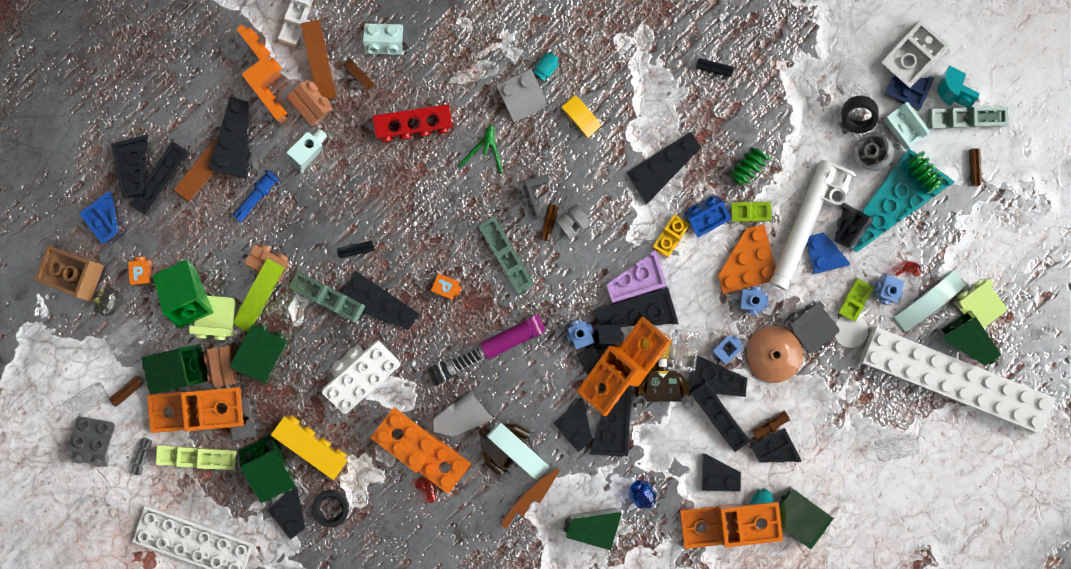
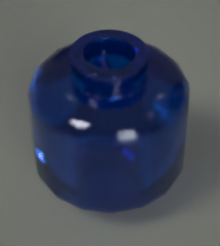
M637 480L630 486L629 498L639 509H649L655 504L657 492L648 481Z

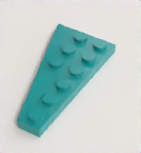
M910 148L907 149L862 210V213L870 216L873 221L853 248V251L858 252L878 236L955 183V181L939 170L936 177L943 176L944 178L941 181L943 184L925 195L924 193L928 188H920L923 181L916 182L915 180L918 175L911 176L914 169H906L909 165V162L906 161L916 155Z

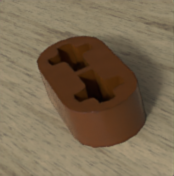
M350 58L343 64L367 91L375 85Z

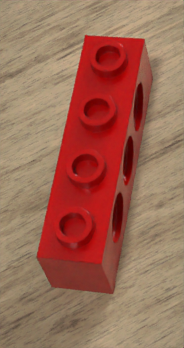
M449 104L373 115L376 139L381 140L382 143L393 141L392 138L400 137V140L412 138L411 135L419 134V137L430 136V132L438 131V134L449 133V129H453ZM434 116L438 119L435 126L427 124L429 117ZM412 119H416L419 122L418 127L415 129L408 127V123ZM392 122L399 123L400 128L398 131H390L389 126Z

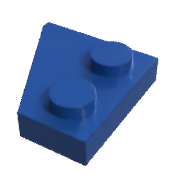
M110 191L79 213L101 244H105L119 233L113 196Z
M824 232L809 236L806 246L813 274L850 265V262Z

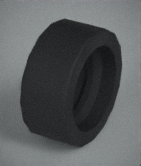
M861 95L849 98L844 103L842 123L846 129L854 133H866L877 125L879 110L878 105L873 99ZM855 108H865L872 113V116L865 121H856L849 117V112Z
M336 490L322 492L312 505L314 519L324 527L340 525L349 513L347 497ZM328 497L338 499L342 505L341 515L334 520H328L320 513V504Z

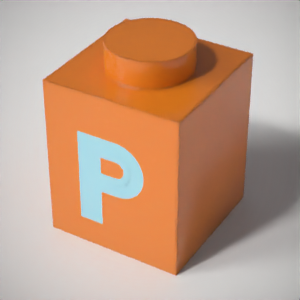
M135 257L134 261L128 262L130 285L153 283L151 260H145V257Z
M438 273L431 291L453 300L454 296L458 298L462 287L459 286V281Z

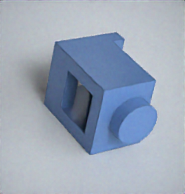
M727 335L711 351L726 365L743 348L740 346L741 341L735 335L732 337ZM727 344L731 346L728 352L724 350V346Z

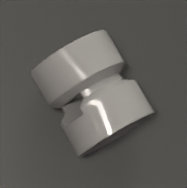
M578 204L570 208L568 214H562L555 220L569 239L577 235L579 229L583 230L591 224Z

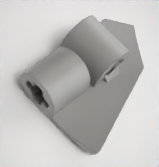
M469 391L433 419L434 432L456 436L490 422L493 418L481 405L477 397Z

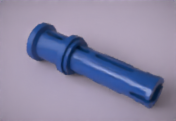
M266 169L265 175L259 182H255L253 191L232 216L236 217V220L242 222L262 196L268 195L270 188L275 182H279L280 179Z

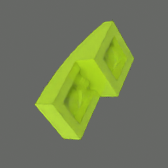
M771 202L731 203L732 222L772 221Z
M857 277L838 313L856 322L874 286Z

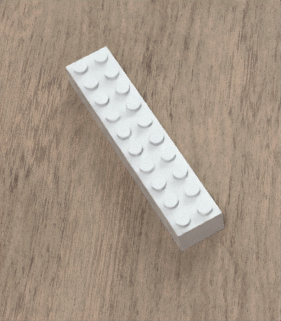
M872 327L859 362L1039 434L1043 433L1056 400L1054 397L878 327Z

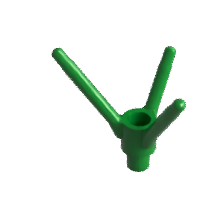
M487 127V132H484L483 138L461 161L458 168H461L484 145L483 155H486L488 147H491L499 173H503L494 140L495 127Z

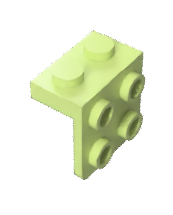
M981 278L973 284L974 287L971 290H965L958 295L959 299L954 303L962 314L971 310L983 328H985L1005 313L1007 307L991 288L994 286L993 282L990 279L983 280Z
M207 296L214 313L195 321V326H190L189 333L195 334V338H207V335H214V339L226 340V336H233L235 299Z

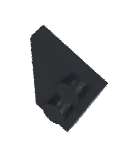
M785 428L750 445L760 463L802 461Z

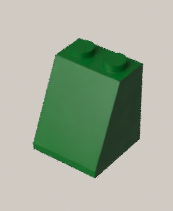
M188 260L180 261L176 265L162 269L153 275L162 313L179 328L214 313L197 270Z

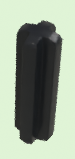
M699 58L696 64L697 69L731 77L734 71L733 66Z
M368 241L338 248V257L344 258L374 251V242Z

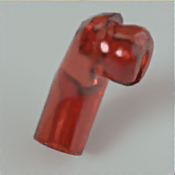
M908 260L891 269L896 277L905 271L910 272L913 276H918L922 271L918 263Z
M423 477L418 478L415 481V487L426 492L427 502L437 501L434 483Z

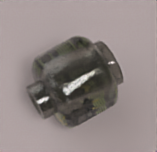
M111 287L100 289L92 301L93 310L105 317L113 315L121 303V298L118 296L119 292Z

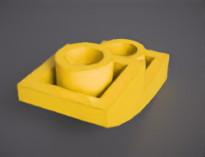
M573 95L561 106L569 120L576 124L585 137L588 138L601 126L597 118L576 95Z
M674 214L652 246V249L668 258L690 224Z

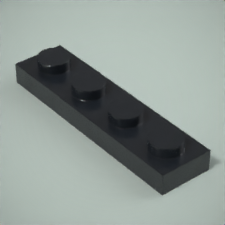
M172 141L145 180L143 195L134 197L129 205L147 216L189 152Z
M706 380L690 391V394L734 452L750 443L748 436Z

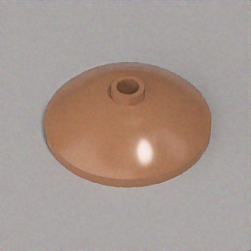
M767 326L758 330L750 338L746 347V362L749 369L756 377L769 383H780L790 379L798 372L803 361V348L800 340L792 331L781 326ZM775 351H778L780 354L778 358L773 357Z

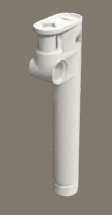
M820 160L773 272L774 275L769 282L771 285L783 290L788 289L789 282L794 275L823 203L832 207H837L844 203L849 190L850 180L856 176L853 171L832 162ZM833 193L840 195V202H835L832 199Z

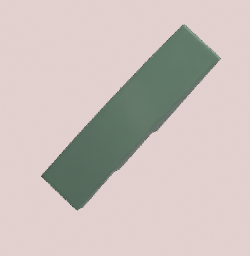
M1008 107L928 110L929 129L1009 126Z
M495 216L478 225L516 292L520 294L534 286L532 279Z
M298 270L289 285V288L355 323H357L365 308V305Z

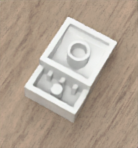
M921 20L881 63L911 88L945 53L950 45Z

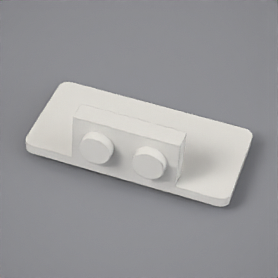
M378 340L372 343L365 351L357 344L349 349L347 354L336 361L329 369L334 378L322 388V393L343 414H347L400 366V362Z

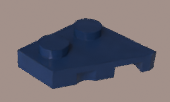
M893 76L884 95L902 104L908 102L914 110L920 111L935 77L920 78L909 88L897 76Z

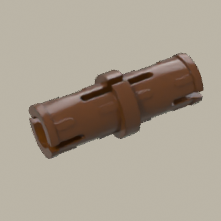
M783 410L771 419L767 418L766 422L752 429V432L756 439L760 440V438L768 433L776 432L778 427L791 420L786 411Z

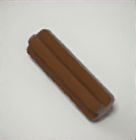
M973 148L969 150L971 185L980 186L982 185L981 150Z
M548 205L540 239L543 241H550L558 210L557 205Z
M135 376L109 398L110 402L115 407L120 405L144 384L143 380L139 376Z

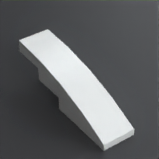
M290 0L291 2L284 18L278 42L297 47L302 34L301 23L306 22L313 0Z

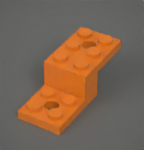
M242 24L237 28V31L260 59L243 72L242 76L275 119L283 124L288 120L285 116L287 111L281 104L274 102L276 97L267 88L283 76L280 72L283 68L273 57L270 59V51L262 42H257L259 37L250 27L246 28Z
M641 317L620 347H608L576 392L603 416H607L629 385L639 387L672 340L646 318ZM648 339L649 347L644 350L642 342ZM602 383L606 385V391L603 394L599 392V386Z
M240 387L147 395L151 433L244 426ZM219 403L227 405L226 413L221 414L218 412L217 406ZM166 407H171L174 411L171 418L164 415Z
M393 407L370 437L415 473L420 472L447 494L450 493L472 464L427 428L424 430L396 407ZM394 429L402 430L403 437L401 439L393 437L392 432ZM442 462L450 464L448 472L440 470L439 465Z
M778 501L742 506L733 503L680 510L684 549L722 544L727 548L783 541ZM759 518L766 520V526L762 529L756 527V521ZM699 522L706 524L704 532L696 531V525Z

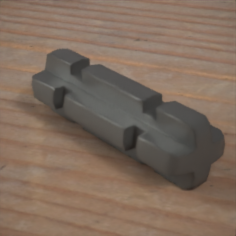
M141 439V447L138 448L134 461L135 465H133L131 473L135 475L142 474L143 466L149 454L148 449L152 445L151 439Z

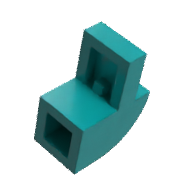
M950 65L940 78L938 94L949 106L956 102L970 109L977 101L980 93L964 86L963 82L966 73Z

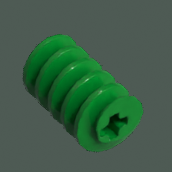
M750 147V154L745 153V159L739 160L740 165H734L735 171H729L733 181L743 189H746L744 183L751 184L748 179L749 177L756 178L753 173L754 171L761 173L759 165L766 167L764 160L771 161L758 148Z
M921 151L906 161L909 162L906 169H914L911 176L918 175L915 181H923L920 188H928L924 193L926 195L943 184L941 181L944 177H936L939 170L932 171L934 163L927 164L930 158H922L926 152Z

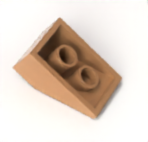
M47 245L34 281L72 296L91 301L104 265Z

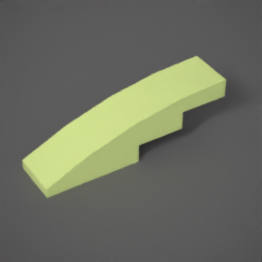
M157 445L155 464L201 469L235 470L237 451Z

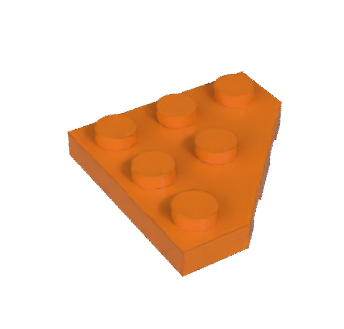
M765 224L747 228L742 233L718 274L722 294L770 282L776 267Z

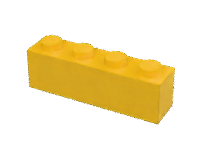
M290 415V417L284 416L271 436L334 480L348 462L347 454L340 449H333L330 446L331 443L325 438L319 439L315 436L316 432L308 426L305 428L299 424L300 420L293 415Z

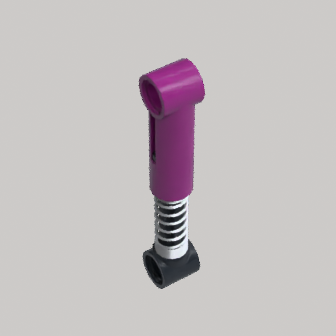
M539 314L508 330L480 342V346H477V349L469 350V353H464L465 355H460L459 358L455 357L453 361H442L428 368L427 371L434 385L437 386L451 379L452 375L456 374L457 371L465 370V367H469L471 364L474 365L475 362L479 363V360H485L486 358L489 360L547 330Z

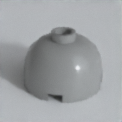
M873 131L860 137L858 140L860 142L854 148V158L857 164L866 170L879 171L891 163L894 156V146L885 135Z

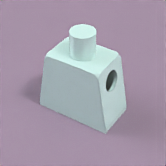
M318 129L313 135L307 132L286 152L287 160L302 172L322 151L321 143L327 138V135L321 129Z

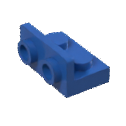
M718 195L709 196L704 202L693 205L684 212L698 238L731 220L724 202Z

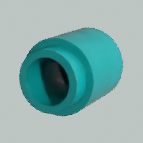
M552 52L549 54L544 53L534 66L533 73L543 81L546 78L549 79L560 65L557 62L559 58Z
M762 488V490L757 489L748 505L773 502L774 498L771 497L773 493L765 488Z

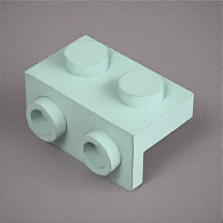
M365 24L363 37L365 54L402 55L403 25Z
M908 102L883 119L905 150L930 133L926 124Z

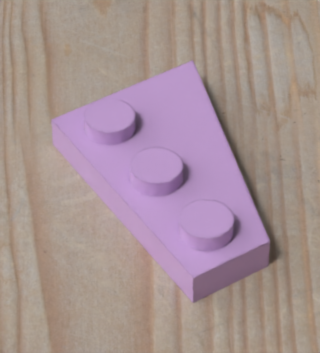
M656 250L606 284L612 304L667 287Z

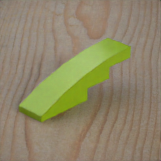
M267 258L234 320L236 326L248 332L251 325L256 323L285 267Z

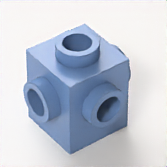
M888 274L881 275L879 281L874 285L873 290L875 292L873 297L878 298V302L884 305L897 303L902 298V288L905 281Z
M750 286L749 290L741 289L740 309H747V313L758 314L759 311H764V307L767 308L768 296H766V292L761 291L760 287ZM753 297L756 298V303H755V304H753V302H752V298H753Z
M580 319L569 323L568 333L565 334L569 343H574L576 350L594 343L591 336L594 334L590 323L586 324L585 321L581 322ZM578 330L583 331V335L581 337H578L576 335Z

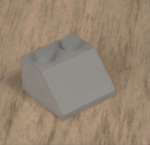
M532 69L497 85V90L513 122L548 106Z

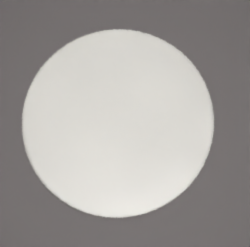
M845 316L840 317L836 322L840 331L835 335V338L842 346L855 348L864 343L868 336V326L861 316L857 318L856 322Z

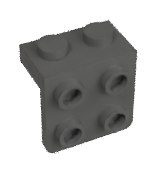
M542 172L531 175V179L525 181L526 186L522 187L525 197H530L532 203L529 205L531 215H536L537 219L541 218L532 189L549 183L548 175H543Z
M813 300L805 306L806 310L801 314L799 312L794 314L787 324L810 353L815 352L840 331L839 327L824 310L825 306L821 301L815 302Z
M78 417L67 447L69 460L78 464L83 462L95 467H107L109 462L107 451L115 429L114 423Z

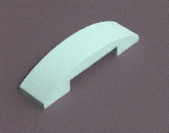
M954 270L938 281V284L915 302L905 307L893 317L904 332H907L939 309L965 286Z
M500 421L487 435L490 440L535 480L538 481L550 467Z

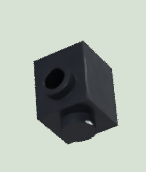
M598 325L594 329L595 350L608 349L609 346L619 347L624 341V334L620 329V325Z

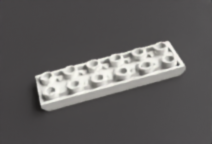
M150 506L144 507L132 541L133 543L206 569H245L254 545L250 541Z

